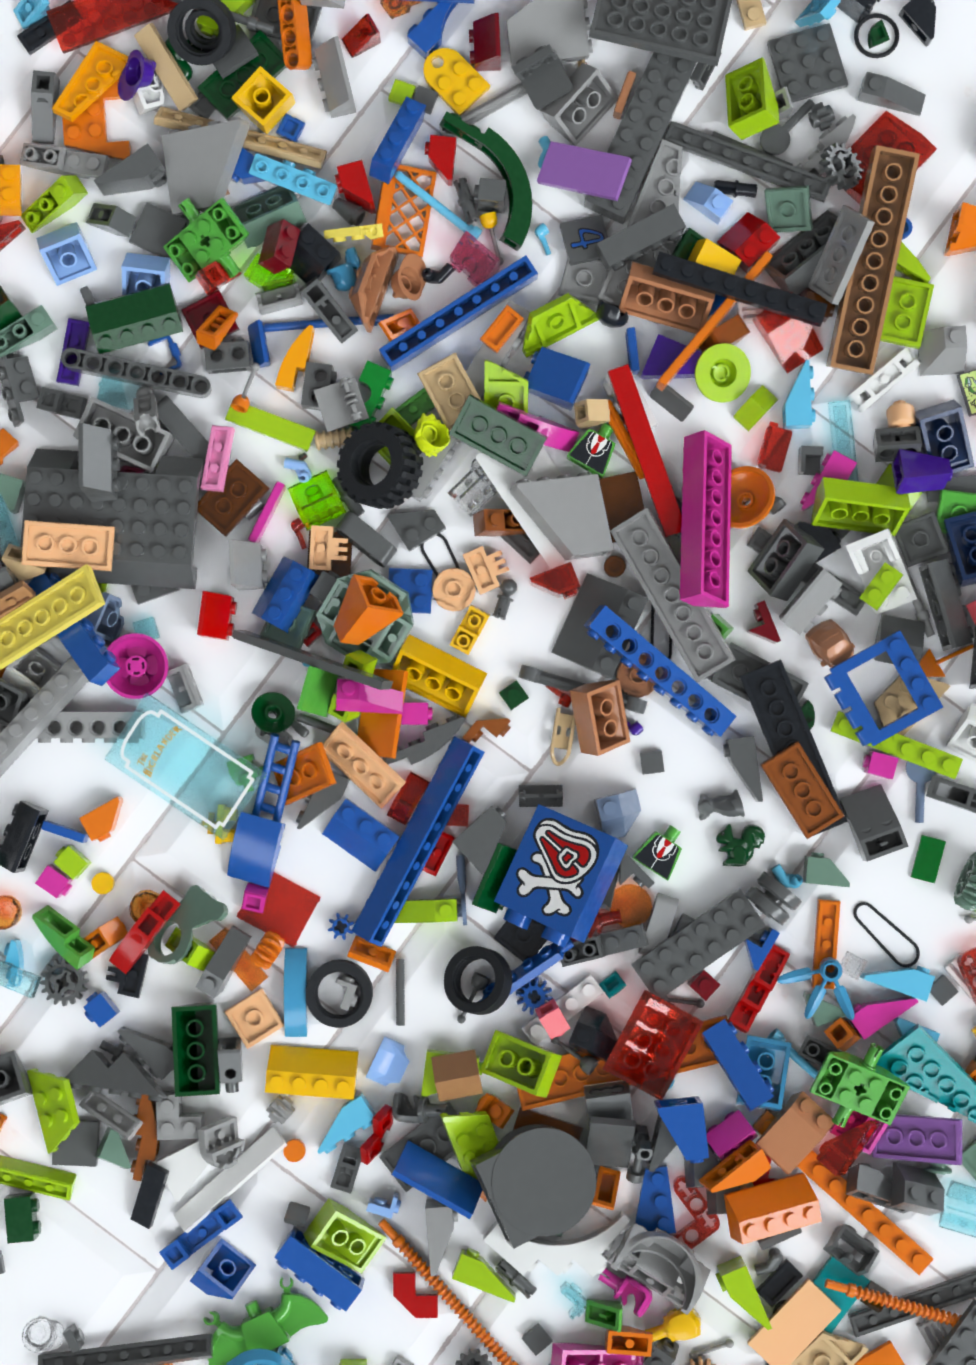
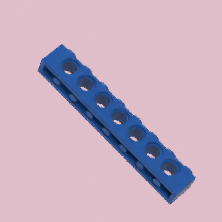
M599 605L583 625L588 629L587 634L595 640L600 639L605 643L603 647L611 654L617 653L621 657L620 661L625 666L636 669L638 671L636 675L645 682L649 680L654 685L653 689L660 695H667L670 698V704L677 709L682 708L686 711L685 716L694 723L698 721L703 726L701 729L707 735L721 737L737 717L606 605ZM609 625L614 629L611 637L606 635V628ZM628 639L630 647L627 651H624L622 643ZM642 653L646 655V662L643 665L639 663V656ZM658 667H661L663 674L658 679L655 671ZM677 681L679 689L673 692L672 684ZM691 695H694L695 703L692 706H690L688 704V698ZM709 708L711 716L706 720L704 713Z

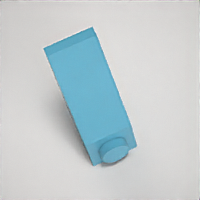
M917 966V969L908 967L861 973L860 978L927 1002L935 976L929 974V969Z

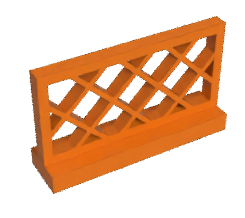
M399 165L396 172L398 170L407 172L411 180L419 186L420 184L416 179L422 175L431 177L430 185L424 190H429V194L433 196L437 172ZM393 176L389 184L381 182L375 224L382 223L384 237L373 239L370 249L378 251L389 247V245H385L386 238L394 232L400 241L395 246L397 253L404 255L413 253L422 258L431 206L427 204L426 207L419 211L413 202L418 196L414 195L410 198L404 189L406 186L402 185ZM401 190L407 201L398 206L393 196ZM410 203L416 213L407 219L401 208ZM397 211L404 222L394 227L390 221V215ZM419 216L423 222V227L416 232L409 221ZM406 224L413 234L403 240L397 229ZM415 237L420 244L419 252L410 250L406 242Z

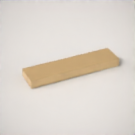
M147 24L134 37L146 57L156 62L155 72L178 110L184 111L196 102L198 97L154 24Z

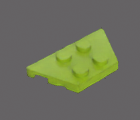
M569 293L530 312L522 348L523 354L527 358L534 354L535 351H540L541 347L546 348L598 321L596 312Z
M484 359V402L497 408L500 401L528 413V380L490 360Z
M36 1068L27 1070L49 1154L58 1150L57 1146L61 1141L69 1137L71 1130L78 1126L80 1120L69 1079L57 1077L49 1072L42 1073Z
M475 1111L474 1113L459 1112V1115L441 1113L440 1117L461 1171L477 1179L469 1161L494 1149L499 1142L489 1115L486 1111Z

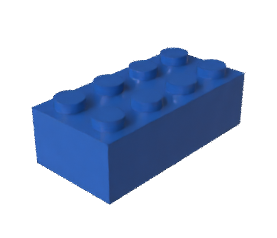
M295 1226L281 1243L274 1258L277 1259L276 1263L286 1270L289 1268L295 1273L294 1276L300 1282L309 1283L317 1295L321 1297L323 1295L331 1300L330 1304L338 1310L343 1309L346 1312L363 1289L365 1281L363 1277L346 1265L311 1248L303 1232Z

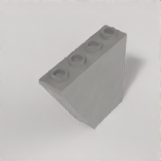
M532 0L508 19L506 28L511 69L519 59L529 57L535 53L537 48L549 44L556 51L561 63L587 60L590 56L589 53H593L592 40H588L587 31H590L589 17H585L584 9L588 8L587 0Z
M236 116L228 118L227 122L211 121L208 122V126L192 125L188 127V130L173 129L168 131L169 134L161 135L173 215L185 216L178 205L187 198H190V201L199 213L205 212L220 198H225L250 127L249 122Z
M583 472L575 477L564 474L558 476L557 479L541 477L537 481L532 482L529 479L518 480L510 489L511 495L565 560L604 556L614 550L598 474L590 475V472Z

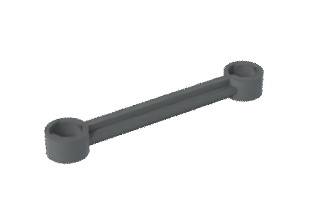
M521 665L518 678L566 692L586 684L526 665ZM622 694L626 710L640 714L645 713L647 701Z

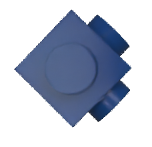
M105 991L100 994L94 992L86 999L88 1003L83 1007L86 1010L84 1014L92 1023L95 1022L99 1028L121 1012Z

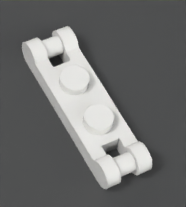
M907 347L847 397L851 402H855L860 413H863L921 364L917 358L914 359L909 354L911 351ZM903 359L908 366L904 368L899 361ZM863 392L870 397L866 401L860 396Z

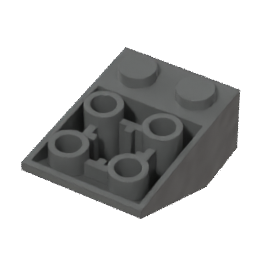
M881 784L840 799L862 861L868 862L909 847L899 820Z

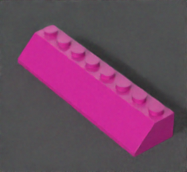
M703 430L684 437L679 594L680 600L692 606L729 607L732 445Z

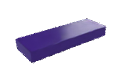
M68 318L62 352L67 348L86 351L90 332L89 321ZM70 355L67 358V364H75L77 362L76 355ZM60 359L56 382L79 387L82 373L68 370Z

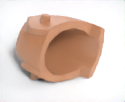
M832 619L817 624L805 634L813 654L821 661L822 667L827 665L832 668L854 654L855 645L851 643L845 631Z

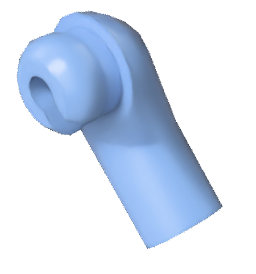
M285 458L284 468L295 470L300 482L306 483L311 479L312 474L305 461Z

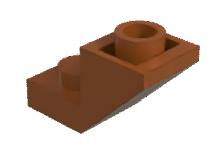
M738 314L716 327L699 348L704 352L715 344L727 343L736 345L750 333V330Z
M508 718L476 721L462 738L468 743L472 740L476 743L483 734L481 731L483 727L496 738L499 735L504 737L511 728L508 725L511 721Z

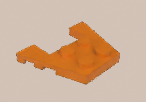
M119 79L73 122L62 117L65 147L92 154L107 155L112 159L124 160L131 155V144L129 141L108 142L105 100L121 99L118 94Z

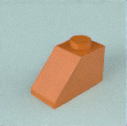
M121 796L110 800L79 818L91 841L98 840L103 842L111 837L110 832L116 828L123 803Z
M117 916L98 927L83 939L95 947L94 959L124 939L128 931L124 923Z
M623 1325L621 1332L606 1329L604 1344L606 1353L651 1357L653 1333Z

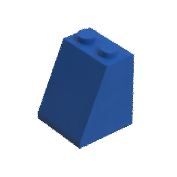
M541 347L540 352L535 351L531 363L534 365L531 372L526 371L523 377L528 380V392L571 411L589 373L591 364Z
M699 1096L655 1100L654 1106L686 1161L690 1160V1163L704 1162V1159L709 1158L704 1107Z

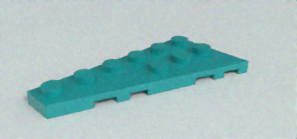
M919 1024L915 1025L882 1052L876 1065L887 1069L910 1086L912 1091L935 1103L939 1102L947 1106V1109L968 1117V1120L976 1124V1082Z

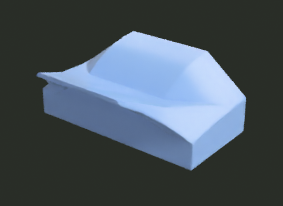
M384 1036L366 1078L384 1086H387L389 1083H400L410 1062L404 1052V1045Z

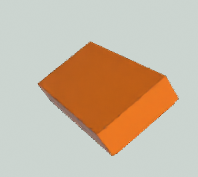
M506 305L482 335L480 341L495 353H498L524 321V318Z

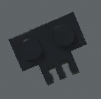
M143 953L127 974L117 967L108 966L107 971L116 974L115 976L106 975L105 979L119 983L117 994L140 998L150 957L149 954Z

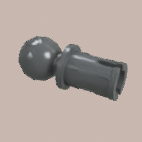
M505 579L501 583L502 595H497L498 601L492 614L497 619L506 620L510 603L514 601L510 598L517 591V583L513 579Z

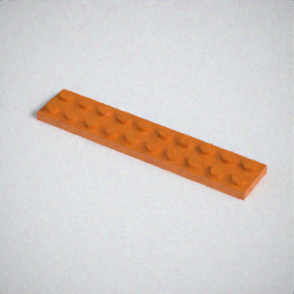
M727 1015L619 1040L611 1064L596 1058L599 1063L590 1075L581 1070L580 1060L570 1053L562 1054L547 1098L535 1096L517 1088L522 1111L585 1096L584 1085L625 1079L628 1080L629 1085L718 1064V1061L701 1035L720 1021L725 1019L727 1022ZM575 1051L582 1057L588 1055L581 1051Z

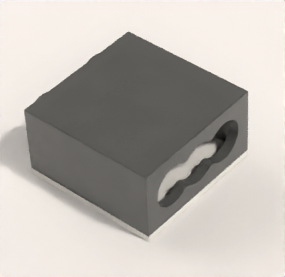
M627 1079L584 1085L589 1125L592 1116L634 1120Z

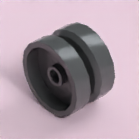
M763 871L757 882L766 891L763 893L758 888L751 887L745 896L764 915L774 919L783 926L790 916L781 905H785L790 910H796L802 901L779 881Z

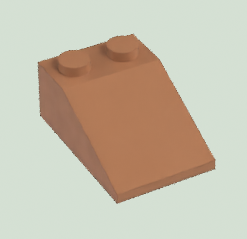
M801 1091L790 1097L755 1144L762 1148L763 1152L789 1175L825 1137L834 1124L832 1122L833 1118L804 1091Z

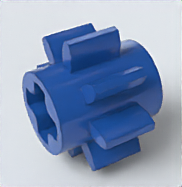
M337 913L336 920L329 919V922L333 925L328 931L335 933L334 939L338 935H342L343 940H346L347 932L350 934L354 933L351 931L350 926L355 921L349 922V914L341 917ZM339 921L347 925L344 928V932H341V929H336Z

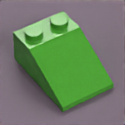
M309 666L297 709L328 718V710L333 694L337 693V679L340 676Z

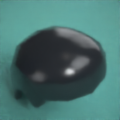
M599 300L596 316L602 325L618 328L628 322L629 316L627 312L621 313L618 307Z

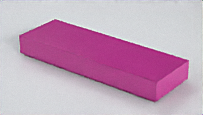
M276 482L248 537L250 542H260L287 488L284 484Z

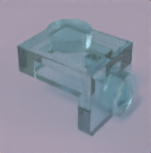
M565 1280L560 1286V1291L574 1304L568 1311L569 1317L573 1320L576 1316L580 1317L587 1308L585 1306L587 1301L586 1297L581 1294L582 1290L574 1282L569 1284Z

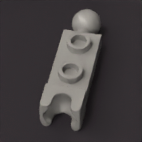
M142 386L137 390L136 398L133 399L134 422L139 436H143L148 429H155L156 432L161 430L155 394L150 388Z

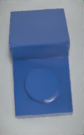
M769 927L768 931L765 929L760 935L758 941L761 943L759 946L748 939L744 941L751 967L757 971L780 934L771 927Z

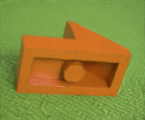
M410 308L382 320L378 324L391 342L420 322Z

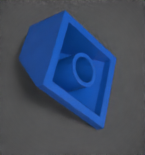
M221 1238L190 1279V1282L207 1295L232 1300L256 1267V1264Z

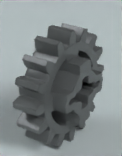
M836 142L825 148L824 152L820 154L822 160L819 164L824 167L821 172L826 173L825 180L830 179L832 187L837 185L838 190L844 188L847 191L859 184L858 181L862 179L860 173L863 172V169L859 167V164L862 162L856 159L858 154H853L851 147L846 149L844 143L839 145Z
M62 958L61 963L58 959L54 960V966L46 965L48 972L41 973L45 980L40 981V984L45 985L41 992L49 994L46 998L47 1000L54 998V1005L62 1001V1006H66L68 1000L71 1004L76 1003L75 997L79 1000L83 998L80 992L88 990L84 986L85 983L89 982V979H84V975L88 973L87 971H81V968L76 970L64 958ZM65 967L61 974L54 973L56 969ZM74 972L78 977V981L74 977ZM66 977V982L69 984L63 987V982L60 979ZM51 983H53L55 987V992L51 987ZM67 990L75 991L70 996H64Z

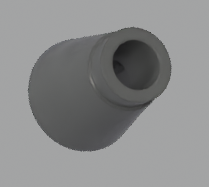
M340 197L334 201L332 206L350 225L359 226L366 214L362 206Z

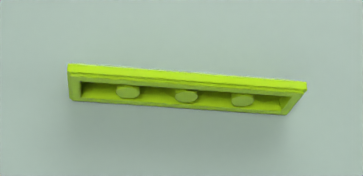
M0 1155V1184L68 1201L71 1200L77 1176L75 1173Z

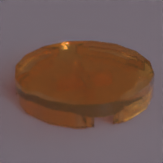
M621 885L615 889L609 914L616 923L623 927L644 923L651 914V898L647 891L638 885Z

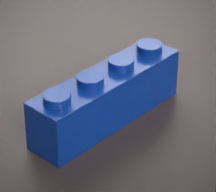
M409 97L405 98L371 160L369 176L387 184L390 183L423 123L426 110L425 104Z
M724 1019L704 1031L701 1036L748 1111L751 1112L774 1097L772 1094L774 1089L768 1080L764 1081L759 1074L762 1070L755 1060L751 1061L747 1055L750 1051L743 1041H738L735 1036L738 1032L731 1022L727 1023Z

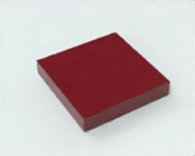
M220 290L181 309L195 339L197 329L219 305L228 308ZM236 321L225 337L240 330Z

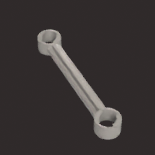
M523 83L515 85L460 116L462 121L468 125L474 124L527 94ZM439 126L441 136L456 137V140L459 138L453 133L449 134L445 130L443 131V127Z

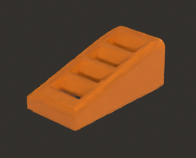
M219 305L197 329V343L211 350H216L238 317V313Z

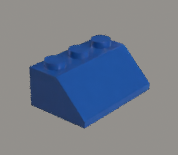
M283 556L251 613L288 633V629L293 625L294 619L300 613V608L302 605L304 606L310 595L309 592L319 578V575L294 560Z
M348 798L341 804L322 833L375 872L401 837Z

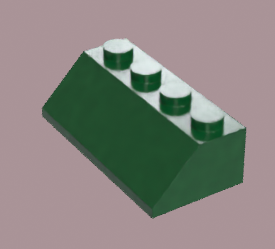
M170 282L85 305L98 354L183 332V322Z
M217 1002L171 1007L175 1097L220 1094Z

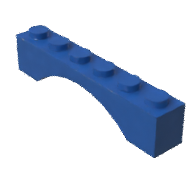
M437 2L438 4L433 9L430 8L424 13L423 20L418 25L414 24L408 30V44L425 60L433 51L441 46L445 23L458 3Z

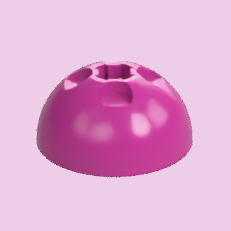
M131 633L117 638L109 645L107 650L116 656V662L120 667L107 681V684L114 692L125 698L140 699L152 695L163 685L168 674V659L164 649L156 640L144 634Z

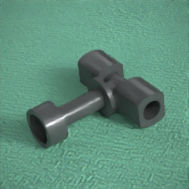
M636 1124L634 1143L636 1146L632 1147V1153L635 1155L633 1166L627 1169L626 1179L634 1184L643 1182L645 1171L642 1169L643 1160L650 1161L653 1156L648 1128L645 1125Z

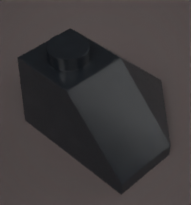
M586 1006L570 1037L569 1047L611 1064L619 1042L606 1013Z

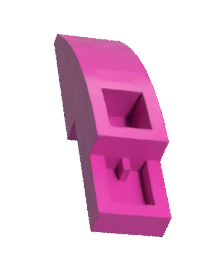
M500 401L496 408L547 436L548 438L544 445L570 452L580 433L577 430L542 416L537 417Z

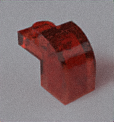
M215 261L198 271L195 278L205 293L210 295L239 277L242 273L240 272L230 279L221 264Z

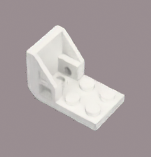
M889 529L846 545L865 589L885 562L903 574L878 611L873 608L875 615L917 599Z

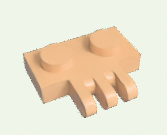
M311 525L309 569L330 571L332 570V560L347 561V556L339 555V551L348 552V547H339V543H348V538H334V526Z
M483 546L463 554L480 595L500 587L496 576L509 571L508 566L499 569L500 565L506 563L505 558L498 561L495 560L496 557L502 555L501 550L487 556Z

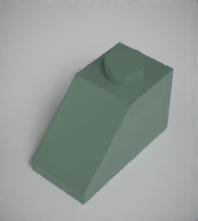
M811 852V856H805L804 883L850 887V882L831 859L824 858V853Z

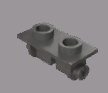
M519 785V807H537L538 804L545 807H563V785Z

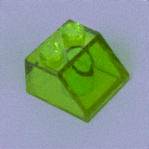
M327 470L312 476L306 483L299 482L287 488L307 531L311 529V525L320 526L346 513Z

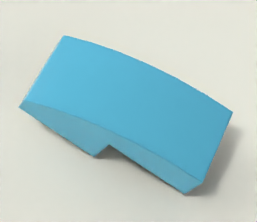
M13 939L10 943L6 944L4 955L6 956L5 962L13 964V967L10 966L7 973V979H9L8 986L17 988L22 984L24 954L20 939Z

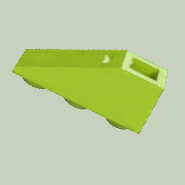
M62 175L22 213L21 218L31 233H35L77 205L88 192L77 175Z

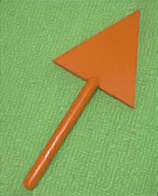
M970 644L938 660L935 659L929 648L920 660V666L926 677H946L939 664L972 649L974 645Z

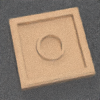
M263 988L224 1012L247 1049L284 1026L283 1020Z

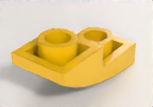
M470 605L449 645L469 655L490 614Z

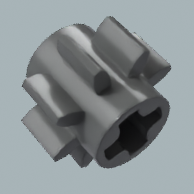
M822 102L813 105V108H811L812 112L808 113L811 126L814 129L819 127L821 132L831 128V121L835 120L831 106H824Z

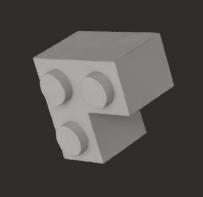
M164 1091L168 1098H162L161 1102H156L157 1140L199 1139L198 1129L205 1126V1112L183 1113L182 1097H175V1091Z

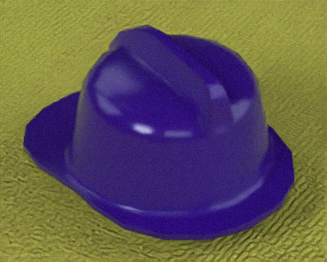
M133 50L130 53L119 78L118 94L124 101H129L136 94L138 88L147 87L153 81L156 62L143 57L139 50Z

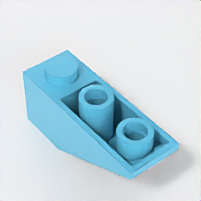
M806 360L803 363L782 407L783 429H806L812 426V422H815L816 413L815 409H812L811 401H814L815 391L814 387L811 388L810 379L814 377L813 366H810V360Z
M360 1093L354 1097V1100L351 1099L342 1106L317 1151L318 1154L322 1152L328 1154L337 1147L336 1143L342 1139L344 1142L350 1140L356 1135V1130L361 1127L365 1130L373 1124L372 1118L376 1113L363 1093Z

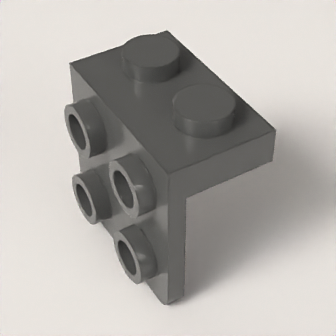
M550 44L537 48L534 54L519 59L516 65L512 66L514 74L522 81L533 106L537 110L543 109L573 90V84L556 51Z

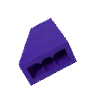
M658 334L640 378L644 380L659 379L687 345ZM697 350L673 379L695 378V366L703 352Z
M899 449L892 463L896 494L943 490L953 476V469L950 466L949 459Z

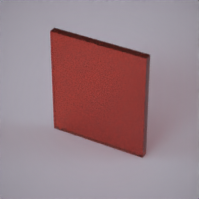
M274 872L263 914L240 909L236 917L265 933L268 931L277 933L285 940L286 944L294 948L321 897Z

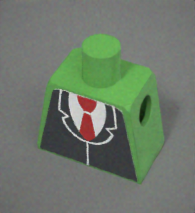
M603 423L598 432L588 429L568 453L566 459L592 474H598L599 478H603L616 443L609 440L613 432L611 426Z
M671 825L664 835L654 831L632 855V858L668 881L682 850L680 846L674 843L681 831Z

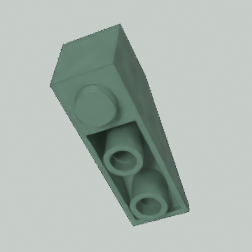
M42 305L0 331V358L40 341L58 329Z

